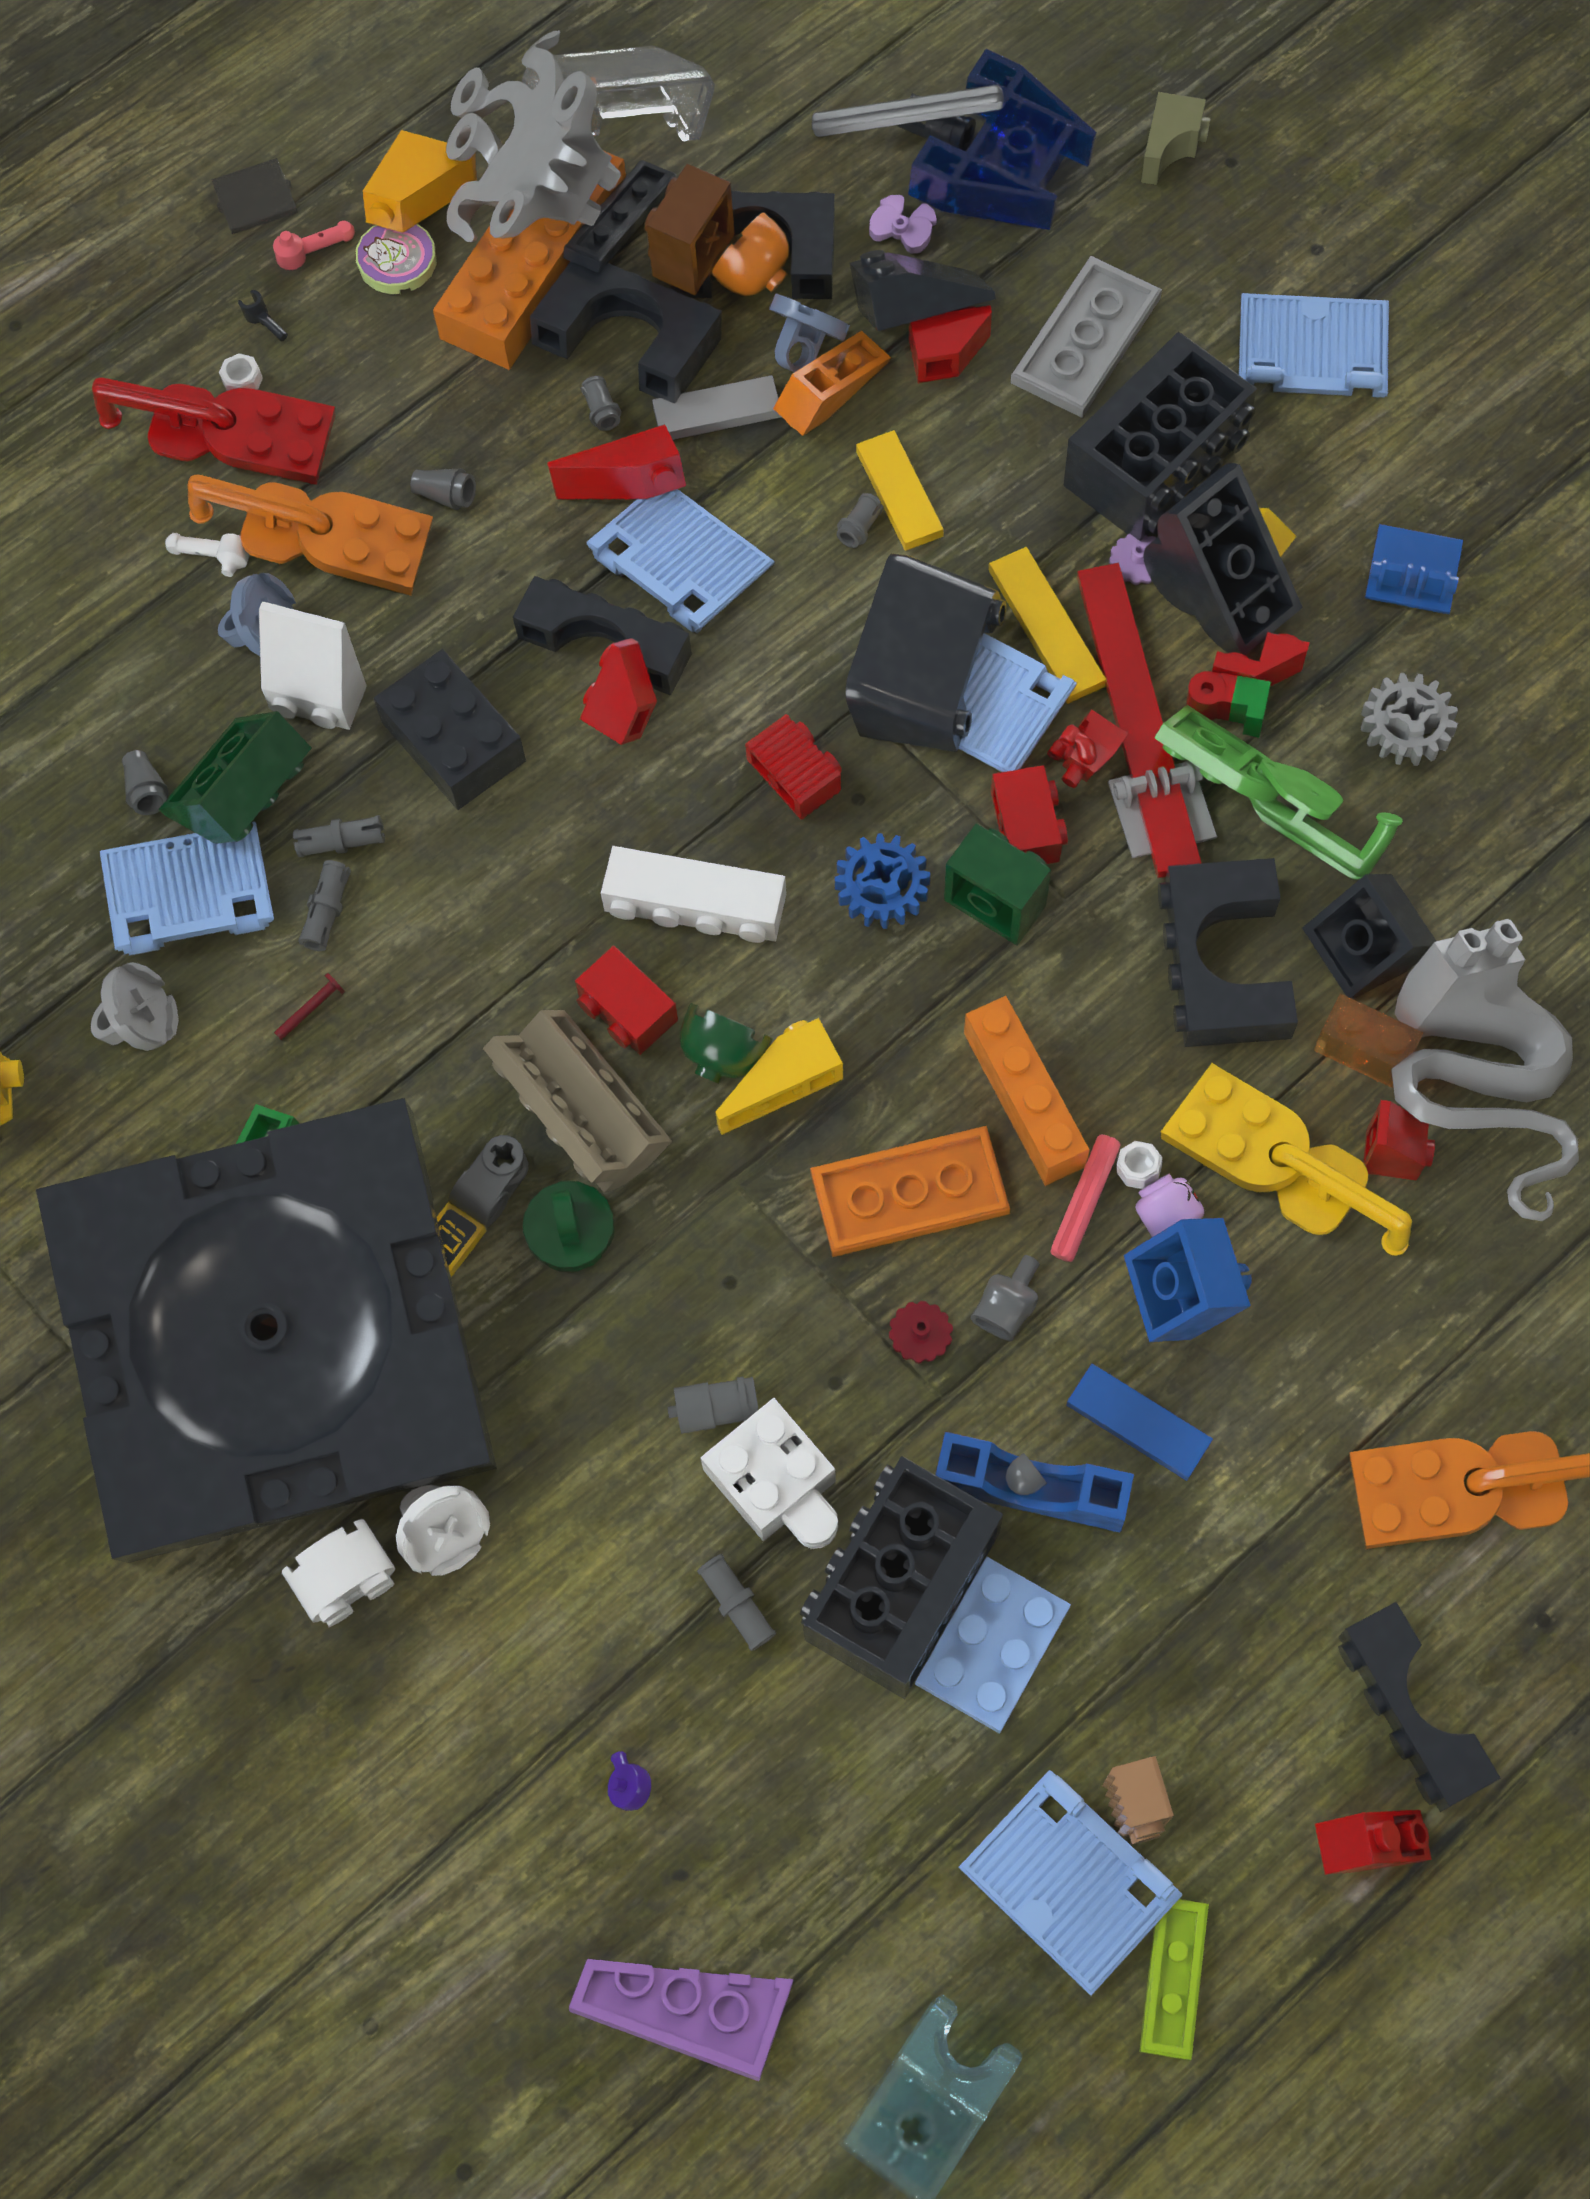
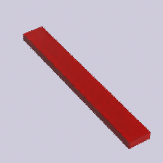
M1118 562L1080 570L1077 572V580L1101 670L1106 678V688L1116 726L1128 733L1122 742V748L1131 778L1145 776L1147 770H1152L1156 779L1157 797L1152 798L1147 783L1146 792L1138 793L1137 801L1158 879L1166 877L1168 866L1201 864L1180 783L1174 785L1170 783V793L1165 795L1158 775V768L1165 767L1169 778L1170 769H1174L1175 765L1172 756L1163 749L1164 744L1154 738L1163 721Z

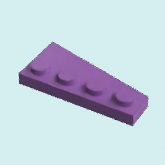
M587 1959L570 2003L569 2011L750 2079L760 2081L793 1985V1979L775 1978V1980L752 1978L750 1977L751 1975L729 1973V1975L701 1973L700 1970L679 1968V1970L653 1968L652 1965Z

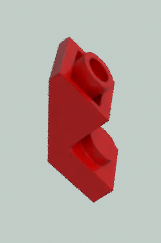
M1267 632L1260 661L1251 660L1241 653L1232 652L1227 654L1217 651L1212 672L1270 681L1271 687L1302 671L1310 642L1299 640L1290 634L1277 635Z

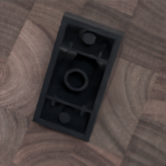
M1225 464L1159 518L1157 525L1159 537L1146 546L1143 553L1148 575L1167 601L1182 612L1195 615L1206 634L1226 652L1248 654L1266 639L1267 632L1273 633L1303 608L1240 464Z

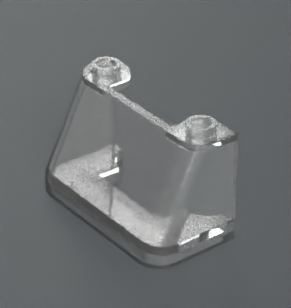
M658 46L553 55L561 69L564 80L572 73L582 71L596 85L597 98L591 117L593 136L599 135L603 119L664 112V119L669 127H676V131L682 141L699 140L701 138L715 87L712 78L702 66ZM527 67L523 74L522 83H525L533 90L539 83V76L535 70Z

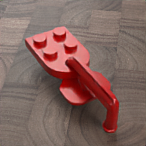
M96 378L92 384L99 422L104 428H114L122 421V412L114 404L154 412L148 431V442L151 449L160 456L181 461H193L211 452L219 461L232 467L317 485L335 419V406L251 388L231 389L214 398L207 389L185 384H172L163 390L108 378Z

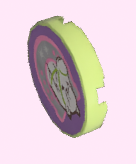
M419 224L414 225L404 233L374 225L361 236L356 247L357 267L364 282L376 291L387 294H401L400 290L408 288L412 291L421 287L433 274L437 265L435 244L428 231Z

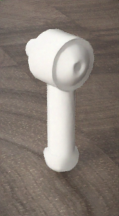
M172 533L167 537L165 543L166 549L172 554L179 555L185 553L216 557L222 564V574L228 577H232L236 569L246 567L250 556L241 544V536L236 534H225L221 537V541L184 537L178 533Z

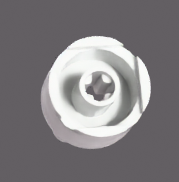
M364 1519L353 1522L358 1529L357 1531L347 1535L343 1527L300 1553L295 1558L300 1565L295 1571L288 1566L282 1570L283 1576L313 1623L322 1621L331 1627L353 1613L350 1604L364 1595H367L372 1600L394 1585L390 1575L395 1571V1567Z

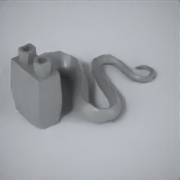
M1505 919L1495 922L1490 929L1477 931L1473 928L1460 930L1455 937L1434 942L1408 974L1397 999L1395 1016L1409 1037L1438 1036L1500 1045L1517 1052L1524 1061V1066L1491 1062L1449 1050L1422 1049L1411 1053L1392 1068L1395 1101L1419 1121L1447 1129L1528 1128L1553 1135L1562 1146V1158L1559 1161L1515 1177L1507 1189L1510 1207L1522 1218L1543 1221L1552 1215L1554 1209V1201L1549 1192L1545 1194L1547 1198L1546 1211L1539 1212L1529 1209L1521 1201V1191L1525 1187L1566 1176L1577 1165L1579 1161L1578 1138L1567 1122L1526 1109L1446 1107L1431 1102L1417 1090L1418 1082L1425 1078L1441 1079L1483 1095L1527 1103L1551 1097L1570 1074L1573 1061L1572 1037L1556 1016L1530 999L1517 986L1518 973L1526 960L1518 949L1522 936L1513 922Z

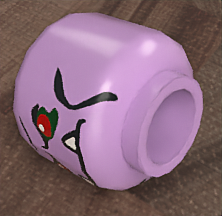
M1167 1174L1138 1192L1141 1199L1136 1203V1212L1151 1237H1154L1181 1219H1202L1204 1216V1207L1188 1181L1184 1178L1173 1179L1170 1174Z

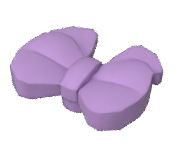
M890 195L882 199L880 207L877 208L870 219L869 232L871 238L874 241H882L893 236V238L902 241L906 251L909 253H920L928 246L931 239L932 226H935L937 223L934 209L928 204H921L910 218L902 215L904 208V197L902 195Z

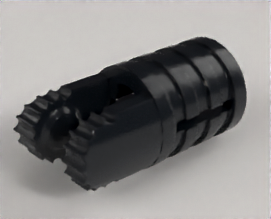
M912 93L911 96H910V98L920 97V96H919V95H916V94H914V93ZM963 115L926 121V124L916 122L897 125V127L929 141L934 140L936 143L946 145L947 148L954 149L955 152L962 154L971 143L976 128V120Z

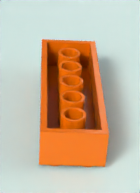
M608 152L606 153L612 156L610 162L621 172V177L616 186L610 191H607L598 184L596 185L589 199L598 205H601L626 177L624 159ZM514 209L511 210V212H510V214H509V216H508V218H507V221H508V219L511 217V215H512ZM541 218L529 225L519 235L505 239L494 238L490 234L489 226L433 309L439 338L510 370L531 338L530 315L570 263L569 260L563 258L564 246L584 223L576 221L575 225L566 221Z

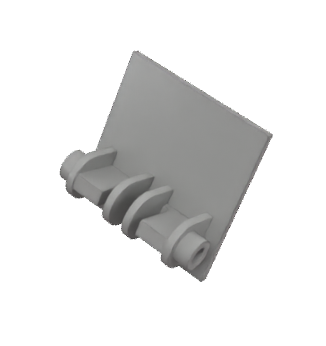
M1190 761L1174 764L1175 768L1170 769L1169 778L1165 767L1158 768V775L1165 795L1170 793V783L1171 785L1180 783L1195 842L1199 843L1216 839L1217 835L1199 783L1203 778L1199 771L1200 768ZM1147 770L1145 776L1131 778V775L1108 780L1132 859L1151 854L1137 801V794L1146 792L1148 783L1152 798L1157 797V784L1152 770Z

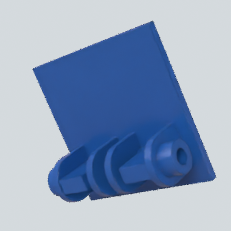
M1379 524L1365 598L1450 614L1453 594L1456 592L1459 579L1457 571L1463 540Z

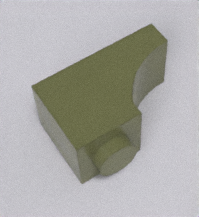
M1158 92L1144 157L1142 183L1157 185L1160 175L1171 163L1184 157L1195 158L1198 141L1206 142L1211 118L1203 116L1206 99Z

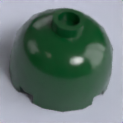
M690 1003L680 1029V1046L685 1057L698 1065L695 1074L718 1084L722 1076L734 1079L745 1077L770 1047L773 1038L764 1034L762 1041L758 1042L753 1039L755 1035L754 1029L708 1009L704 1017L698 1016L696 1014L699 1006Z

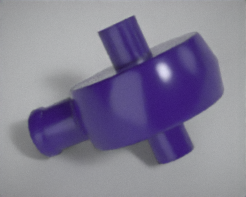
M616 1752L611 1756V1762L615 1770L608 1782L609 1799L614 1806L621 1810H638L647 1802L650 1796V1775L641 1766L633 1763L629 1764L625 1752Z

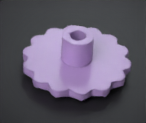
M1128 534L1125 539H1118L1117 546L1112 547V556L1109 563L1119 562L1124 581H1130L1134 585L1151 583L1152 580L1144 564L1143 553L1146 546L1154 541L1156 537H1147L1146 535L1139 541L1131 534Z

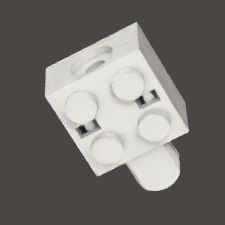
M775 1398L771 1399L700 1457L704 1472L763 1542L784 1524L804 1546L810 1549L822 1548L830 1544L835 1538L838 1530L837 1513L821 1495L836 1482L835 1468ZM737 1484L742 1492L739 1493L733 1485Z

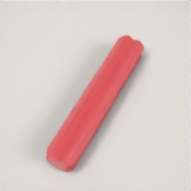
M1103 1134L1097 1137L1053 1242L1051 1254L1054 1257L1066 1262L1074 1260L1119 1152L1120 1142L1117 1139Z

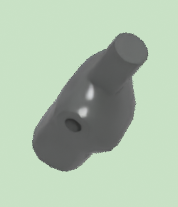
M1024 1255L1012 1277L1001 1274L993 1275L984 1289L979 1304L971 1315L972 1322L1001 1339L1013 1341L1021 1325L1032 1314L1038 1303L1037 1293L1028 1287V1284L1040 1263L1035 1258Z

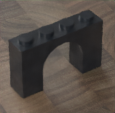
M731 191L734 236L740 234L761 213H765L769 218L773 219L785 233L789 250L792 254V299H832L835 194L820 192L781 193L771 191L768 193ZM711 272L709 273L696 295L671 284L670 287L677 293L689 298H712L713 275Z
M570 261L530 315L532 345L567 360L590 328L602 320L616 316H629L649 323L659 334L638 362L639 391L674 404L680 395L686 391L721 340L722 311L609 263L598 273Z
M1275 858L1168 866L1165 882L1158 883V901L1160 909H1167L1169 923L1163 924V940L1165 950L1172 949L1174 964L1168 965V980L1170 990L1178 991L1179 1005H1174L1173 1019L1175 1031L1183 1032L1184 1046L1195 1047L1292 1039L1298 1024L1292 981L1235 984L1224 981L1205 967L1199 957L1196 946L1198 937L1207 928L1216 923L1226 920L1275 917L1280 901Z

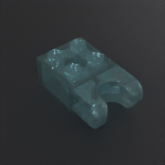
M944 1994L930 2003L838 2143L840 2147L910 2199L936 2198L1022 2060L1021 2051L1010 2043H1004L994 2048L978 2067L969 2068L957 2063L949 2053L947 2044L948 2033L957 2016V2007ZM915 2117L920 2121L917 2130L923 2137L919 2143L916 2140H912L908 2144L902 2138L904 2131L901 2128V2123L903 2119L909 2122Z

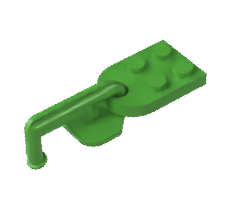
M1186 705L1165 721L1154 737L1164 744L1163 749L1171 756L1180 760L1187 759L1198 766L1200 773L1206 779L1217 784L1224 783L1233 790L1249 797L1254 810L1263 822L1349 878L1361 879L1365 874L1371 873L1391 843L1397 827L1403 822L1402 818L1395 814L1378 813L1376 816L1378 824L1360 851L1307 816L1309 814L1321 820H1328L1343 803V798L1335 789L1305 770L1270 760L1267 756L1189 705ZM1279 794L1285 800L1298 807V812L1278 801L1277 797Z

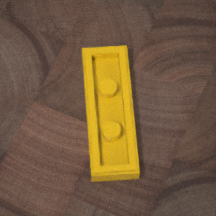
M895 430L856 444V453L881 504L884 506V510L904 550L907 551L943 537L944 529Z

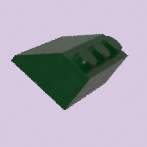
M278 711L235 718L159 810L166 817L213 843L238 842L252 830V820L257 814L269 808L279 796L277 790L285 780L293 778L301 771L304 766L302 760L312 747Z

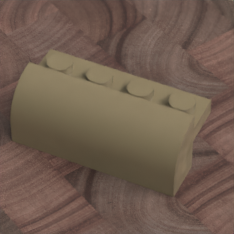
M540 1010L519 1035L493 1036L483 1048L492 1059L494 1070L501 1077L508 1080L520 1094L519 1099L523 1106L532 1113H535L546 1126L548 1137L555 1144L563 1147L571 1157L577 1173L591 1183H597L604 1193L615 1190L633 1179L652 1164L672 1142L565 1010Z

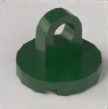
M560 1181L543 1188L531 1199L524 1214L523 1234L530 1252L542 1263L548 1265L549 1268L559 1272L580 1271L594 1265L602 1258V1254L607 1250L608 1246L610 1247L614 1238L615 1220L607 1199L596 1188L579 1181Z

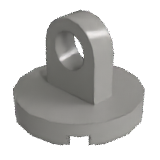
M134 962L127 963L110 971L103 979L101 988L102 1003L95 1010L92 1017L91 1032L93 1036L111 1045L126 1041L134 1048L145 1051L159 1048L171 1040L176 1034L179 1018L176 1002L172 994L166 996L161 986L165 985L161 977L147 966Z

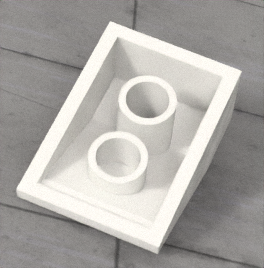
M262 601L259 608L261 689L269 708L273 712L278 711L285 718L298 716L310 719L323 728L333 729L336 726L350 730L367 686L345 623Z

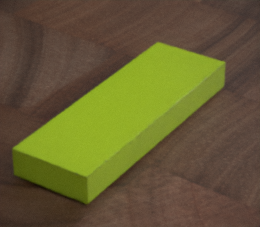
M1179 1899L1154 1926L1139 2052L1192 2060L1209 1904Z

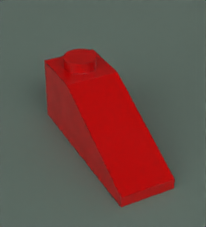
M665 424L547 462L557 499H649L686 486L680 454Z

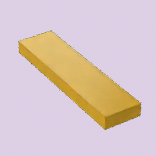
M1024 547L989 563L991 576L1043 664L1046 665L1048 672L1060 679L1065 675L1077 682V685L1066 700L1067 704L1106 686L1105 676L1028 548Z

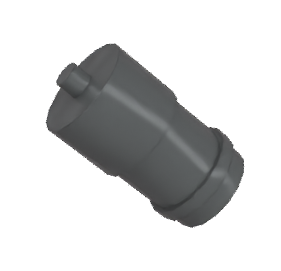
M742 1376L736 1377L737 1380L715 1384H708L707 1382L674 1388L676 1405L667 1407L669 1418L678 1417L681 1434L713 1429L717 1425L746 1421L758 1411L753 1377L744 1378Z

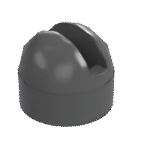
M1024 1453L1013 1460L1007 1469V1484L1016 1494H1033L1047 1484Z

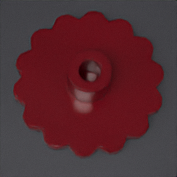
M920 1301L918 1304L909 1302L905 1308H899L896 1311V1317L890 1321L889 1339L893 1341V1349L896 1352H900L903 1359H912L917 1364L922 1363L924 1360L933 1362L936 1356L945 1354L946 1347L952 1342L950 1334L953 1332V1326L948 1323V1314L940 1312L938 1305H929L926 1301Z

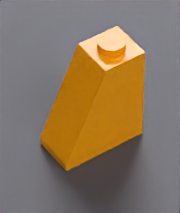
M401 130L363 189L366 223L404 233L449 204L455 193L464 183L477 181L475 153L467 161L449 159L446 153L447 142Z

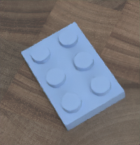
M986 1556L918 1676L915 1685L1000 1734L1071 1604Z

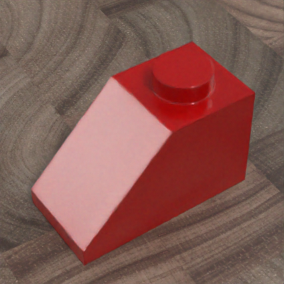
M1381 1100L1366 1130L1363 1164L1366 1166L1368 1174L1417 1181L1424 1167H1431L1433 1162L1435 1140L1428 1139L1429 1124L1419 1121L1407 1110L1393 1102Z

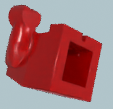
M1091 709L1078 727L1074 725L1066 727L1059 739L1052 744L1047 755L1057 761L1064 760L1062 766L1067 771L1061 780L1067 786L1076 788L1081 779L1087 782L1114 756L1128 733Z

